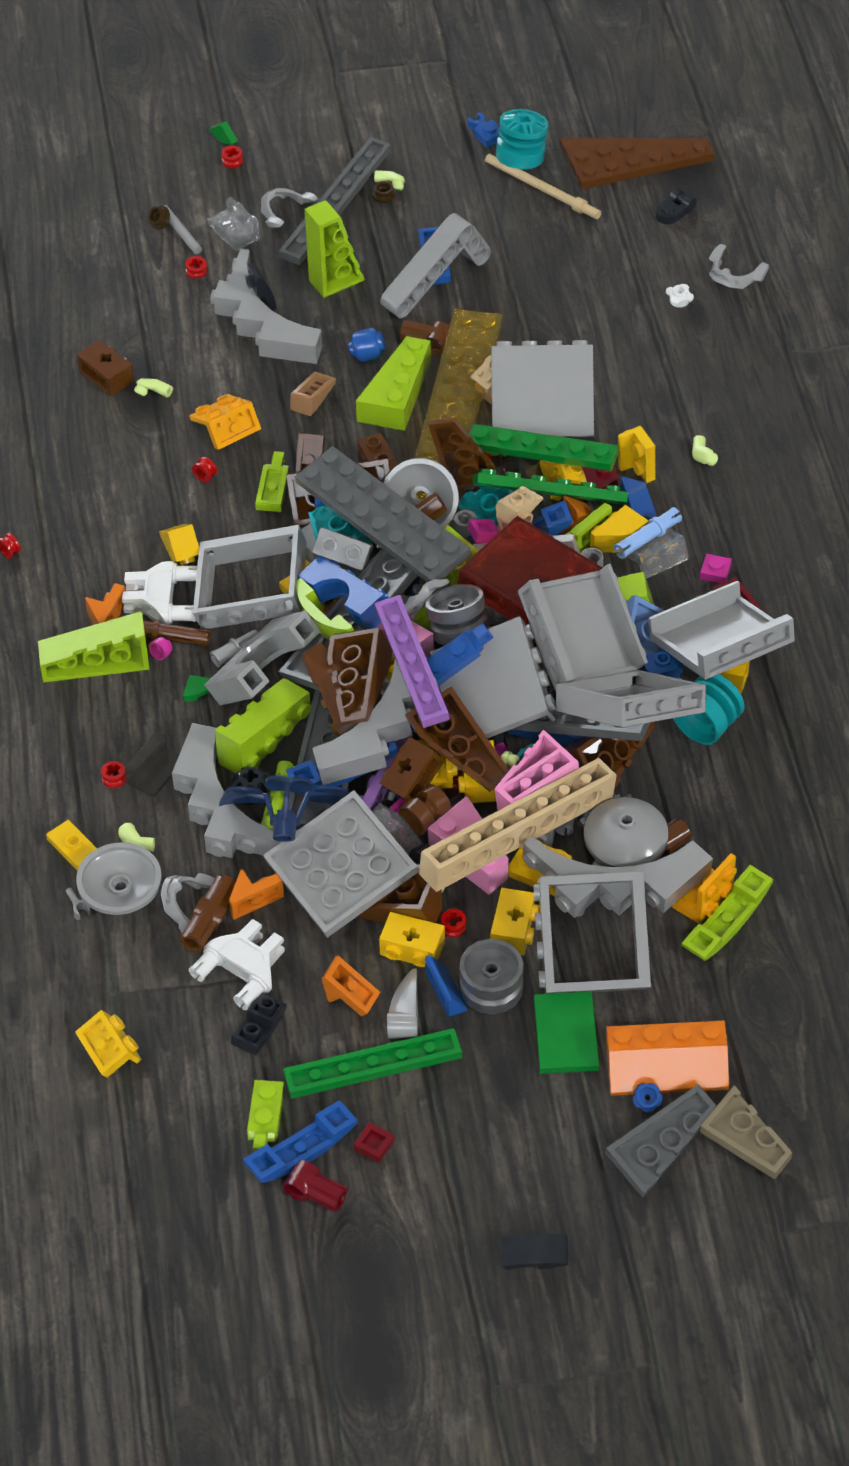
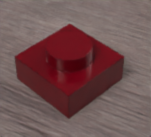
M369 1122L353 1144L354 1151L380 1163L394 1144L395 1135Z

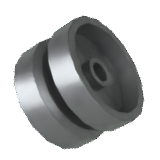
M471 584L448 586L437 590L425 601L428 618L431 620V631L434 640L438 644L447 645L463 632L469 629L473 630L482 624L488 629L490 628L488 614L485 610L483 591L478 586Z
M497 939L477 941L465 950L461 956L459 967L460 992L463 1000L470 1008L480 1013L498 1014L508 1011L518 1003L523 991L524 965L518 950L513 945Z

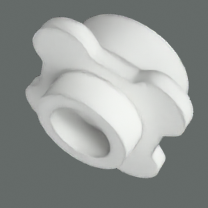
M686 284L666 289V294L670 296V303L675 307H684L694 298V295L689 292V286Z

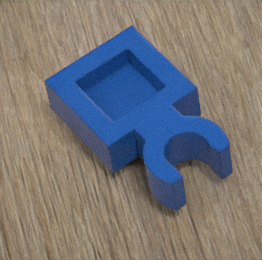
M480 112L477 113V121L472 120L470 117L467 118V125L469 129L473 130V136L486 148L497 143L500 126L493 120L486 122L485 116Z

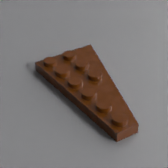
M560 138V147L581 189L714 161L715 155L707 139Z

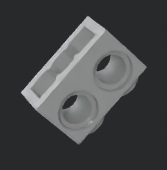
M320 528L312 553L364 570L374 545L326 528Z

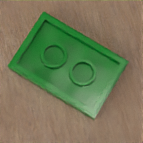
M592 992L534 994L540 1074L599 1071Z

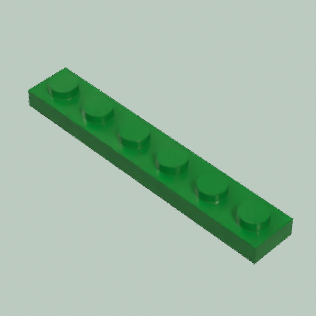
M473 424L469 436L483 452L612 471L619 454L618 445Z
M481 469L480 473L472 475L471 485L514 491L524 486L537 494L560 497L566 495L575 499L613 504L627 503L628 492L620 491L621 487L605 485V489L595 488L596 484L590 482H580V486L571 485V480L556 479L555 482H548L546 477L532 475L531 479L521 478L520 473L506 472V476L496 475V470Z
M452 1028L283 1068L290 1098L293 1099L461 1059L462 1050L455 1029Z

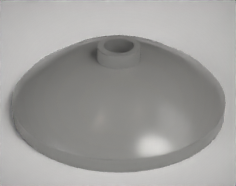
M426 458L406 460L393 468L383 483L413 506L422 501L417 498L418 491H424L426 498L436 492L447 508L443 515L434 520L442 527L448 525L456 513L459 502L456 481L452 474L436 461Z
M619 797L607 800L592 810L585 822L584 841L590 854L607 867L637 866L656 861L663 854L668 842V826L660 811L648 802L637 798Z
M122 842L104 845L91 852L80 864L76 876L78 892L83 901L92 909L111 915L128 914L143 908L154 899L162 881L159 862L150 851L136 844Z

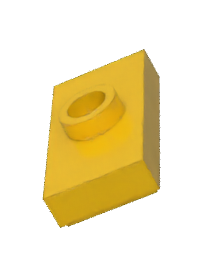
M69 819L46 834L47 840L77 871L82 861L97 849Z

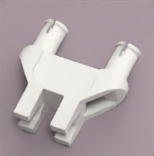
M165 561L147 571L125 572L126 591H123L122 596L124 613L133 614L142 611V614L147 615L154 622L155 620H161L162 623L169 625L173 621L196 622V618L193 615L194 605H173L172 601L174 585L177 584V581H196L197 566H177V563L174 561Z
M252 919L239 933L220 936L209 941L204 946V954L189 968V973L194 979L197 978L199 982H202L215 966H222L246 981L247 984L233 997L234 1002L239 1007L244 1004L242 1009L248 1010L261 993L267 994L272 990L270 967L285 951L284 947L281 946L284 938L274 932L260 947L257 946L263 938V934L259 932L262 929V924Z

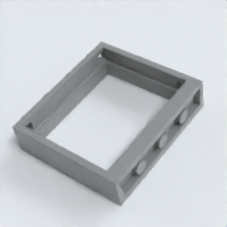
M299 525L200 542L193 615L201 629H212L270 619L302 611V605L297 595L296 581L299 579L297 575L305 569L307 541ZM292 552L289 593L211 606L215 565Z
M642 670L556 684V711L618 727H627L705 712L706 685ZM632 676H636V684L632 683Z
M643 871L539 877L538 884H533L534 902L539 901L540 913H535L536 930H541L542 942H537V959H543V971H538L539 988H545V994L649 989L651 987ZM630 882L636 979L554 983L549 886Z

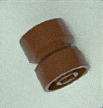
M427 784L416 793L415 798H410L400 806L398 812L405 826L414 834L422 836L428 831V827L452 807L448 797L439 787L434 784Z

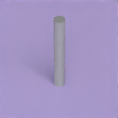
M164 205L169 209V223L193 253L199 254L202 251V247L170 208Z

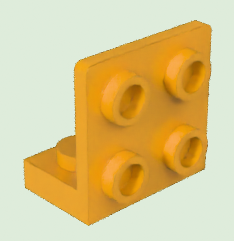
M230 394L217 398V402L212 405L206 404L196 408V412L189 415L191 421L207 426L214 448L218 450L261 429L252 402Z
M731 853L716 870L711 868V872L672 905V908L698 924H701L707 917H710L718 908L719 903L724 898L726 899L733 891L734 876L737 872V868H735L736 856Z

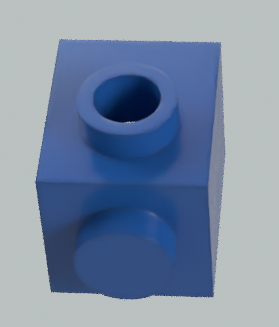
M665 650L647 654L646 659L648 663L640 668L642 671L679 679L680 673L683 672L681 662Z

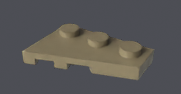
M734 1085L702 1123L700 1133L775 1180L792 1159V1151L771 1127H767L757 1116L758 1112L755 1108L745 1102L741 1097V1092Z

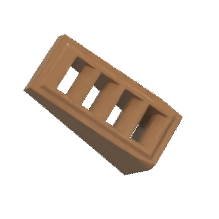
M313 372L291 393L290 409L311 416L335 385L336 378Z

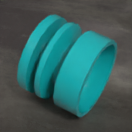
M525 109L509 110L503 113L499 122L496 158L502 164L515 169H531L541 165L544 161L545 141L547 140V119L537 112Z
M720 674L706 680L699 676L694 682L706 685L705 712L673 718L678 728L687 737L703 745L715 743L724 734L727 727L733 724L743 713L745 707L739 690Z

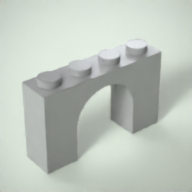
M306 611L274 618L204 685L219 705L251 699L269 682L262 672V668L284 653L304 648L321 631Z

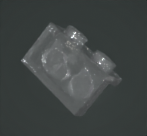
M232 197L226 199L227 209L208 218V226L237 251L259 239V222L255 216H251L244 209L241 203H237Z
M670 528L666 530L663 536H656L627 556L640 565L641 572H644L646 578L678 565L689 558L684 536Z

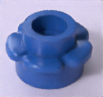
M642 1083L636 1087L633 1102L637 1108H642L644 1112H652L656 1106L659 1107L661 1105L662 1095L655 1084ZM645 1095H649L650 1099L646 1100Z

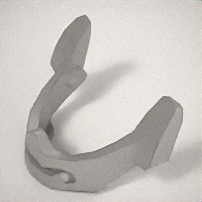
M276 188L263 195L261 199V212L268 219L265 223L269 228H278L284 224V221L276 217L272 212L269 204L271 199L274 197L282 199L290 197L302 205L318 200V197L309 192L301 195L289 189Z
M719 244L709 256V260L713 262L709 273L711 278L731 288L744 289L754 281H763L769 268L767 263L762 262L752 273L744 276H735L730 273V269L725 268L721 270L719 268L722 264L721 258L726 248L725 245Z
M434 579L425 583L415 596L401 595L409 618L415 619L416 613L422 608L431 593L448 584L449 580Z
M198 873L195 878L175 875L165 879L161 889L164 911L179 924L181 933L184 932L191 920L184 915L176 901V893L182 889L180 883H187L195 889H200L201 887L210 888L215 880L214 877Z

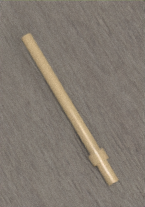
M491 154L486 156V163L572 206V210L580 214L585 213L595 219L600 217L601 211L590 206L586 200L580 197L575 198L521 169L508 167Z

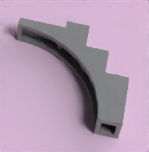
M240 249L238 257L233 259L232 273L227 275L226 281L219 280L216 290L213 289L211 292L210 301L211 304H214L215 315L233 317V325H236L237 335L254 337L255 345L259 346V356L317 364L322 349L321 329L303 326L287 320L266 306L256 296L252 288L249 289L247 286L245 275L248 274L247 263H251L250 250Z
M396 659L390 683L380 702L373 709L367 722H360L353 729L330 742L312 748L323 785L387 767L384 756L389 755L386 743L412 736L411 724L405 717V714L415 709V706Z
M192 723L173 769L172 778L174 790L185 794H192L188 803L190 821L200 825H208L204 835L206 853L233 858L236 850H241L248 854L264 855L281 842L273 839V830L253 821L237 809L234 804L219 807L224 791L216 775V759L218 756L215 738L216 728Z
M532 836L523 845V859L525 863L532 869L536 868L543 876L643 871L645 900L650 906L657 907L662 913L666 912L711 872L713 858L693 840L677 852L657 861L627 867L595 866L571 860L548 849ZM630 882L551 886L556 887L554 899L556 905L560 910L565 913L568 912L574 918L598 898H600L605 908L613 910L618 915H621L632 905Z

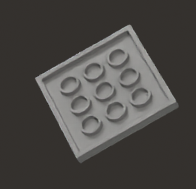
M355 791L349 793L296 831L294 841L281 842L263 855L265 861L279 875L285 886L327 938L419 872L417 865Z

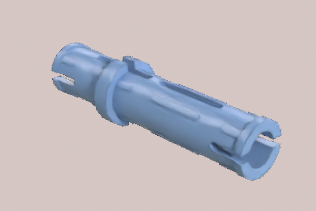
M672 507L661 516L651 518L647 525L614 545L615 552L623 549L616 555L624 559L656 536H663L667 529L682 521L681 514L672 517L679 512L676 508Z

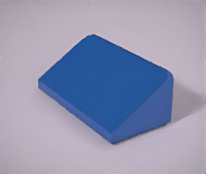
M621 477L620 490L628 492L625 505L647 520L657 517L646 483Z
M426 956V976L446 1015L451 1017L466 1011L467 1006L447 967L432 956Z

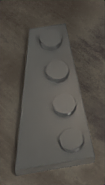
M697 1084L608 1146L605 1154L640 1196L644 1198L699 1132L702 1123L717 1106Z

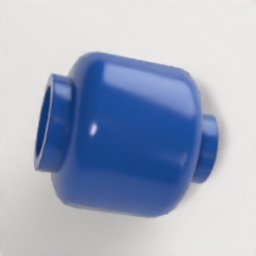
M373 327L355 331L352 334V342H348L351 356H356L362 363L380 358L383 351L386 350L382 332H377Z

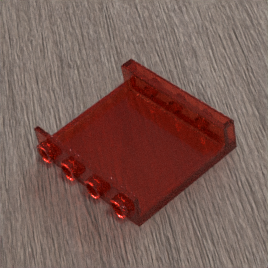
M516 516L459 569L458 584L478 586L483 591L486 605L510 620L520 616L527 625L530 623L518 590L529 580L539 579L540 583L600 571L603 567L558 541L552 535L543 532L532 523Z

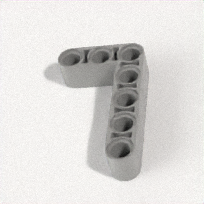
M452 213L385 290L380 299L381 305L398 318L405 317L459 253L479 266L488 260L491 254L490 247L475 226L458 214Z

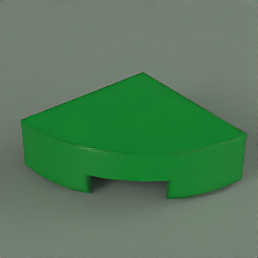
M227 121L216 124L209 129L216 139L226 145H233L238 141Z
M189 675L183 700L187 702L196 701L198 697L204 696L207 693L210 694L204 684L211 678Z

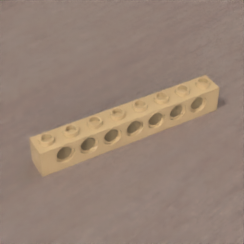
M597 758L421 851L419 875L438 892L522 847L524 842L531 836L536 839L613 798L617 775L600 758Z

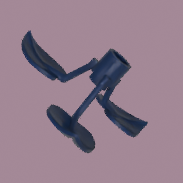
M274 775L266 778L265 786L272 791H284L283 809L277 810L276 815H274L270 795L262 793L258 788L252 787L228 788L220 799L219 807L235 803L266 802L270 816V825L273 826V839L280 842H291L295 840L296 827H300V819L308 801L335 804L347 796L349 791L338 786H317L312 790L313 782L309 779ZM290 791L305 792L296 816L294 811L289 809Z

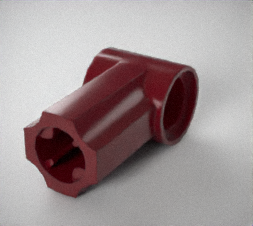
M304 1160L298 1161L282 1186L290 1197L298 1201L308 1199L333 1212L340 1210L348 1193V1187L321 1175L317 1167Z

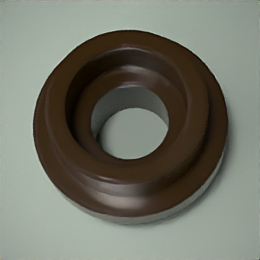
M381 181L373 188L372 196L378 202L387 203L395 198L396 191L390 182Z
M162 205L153 207L148 215L149 223L156 229H163L170 220L169 209Z

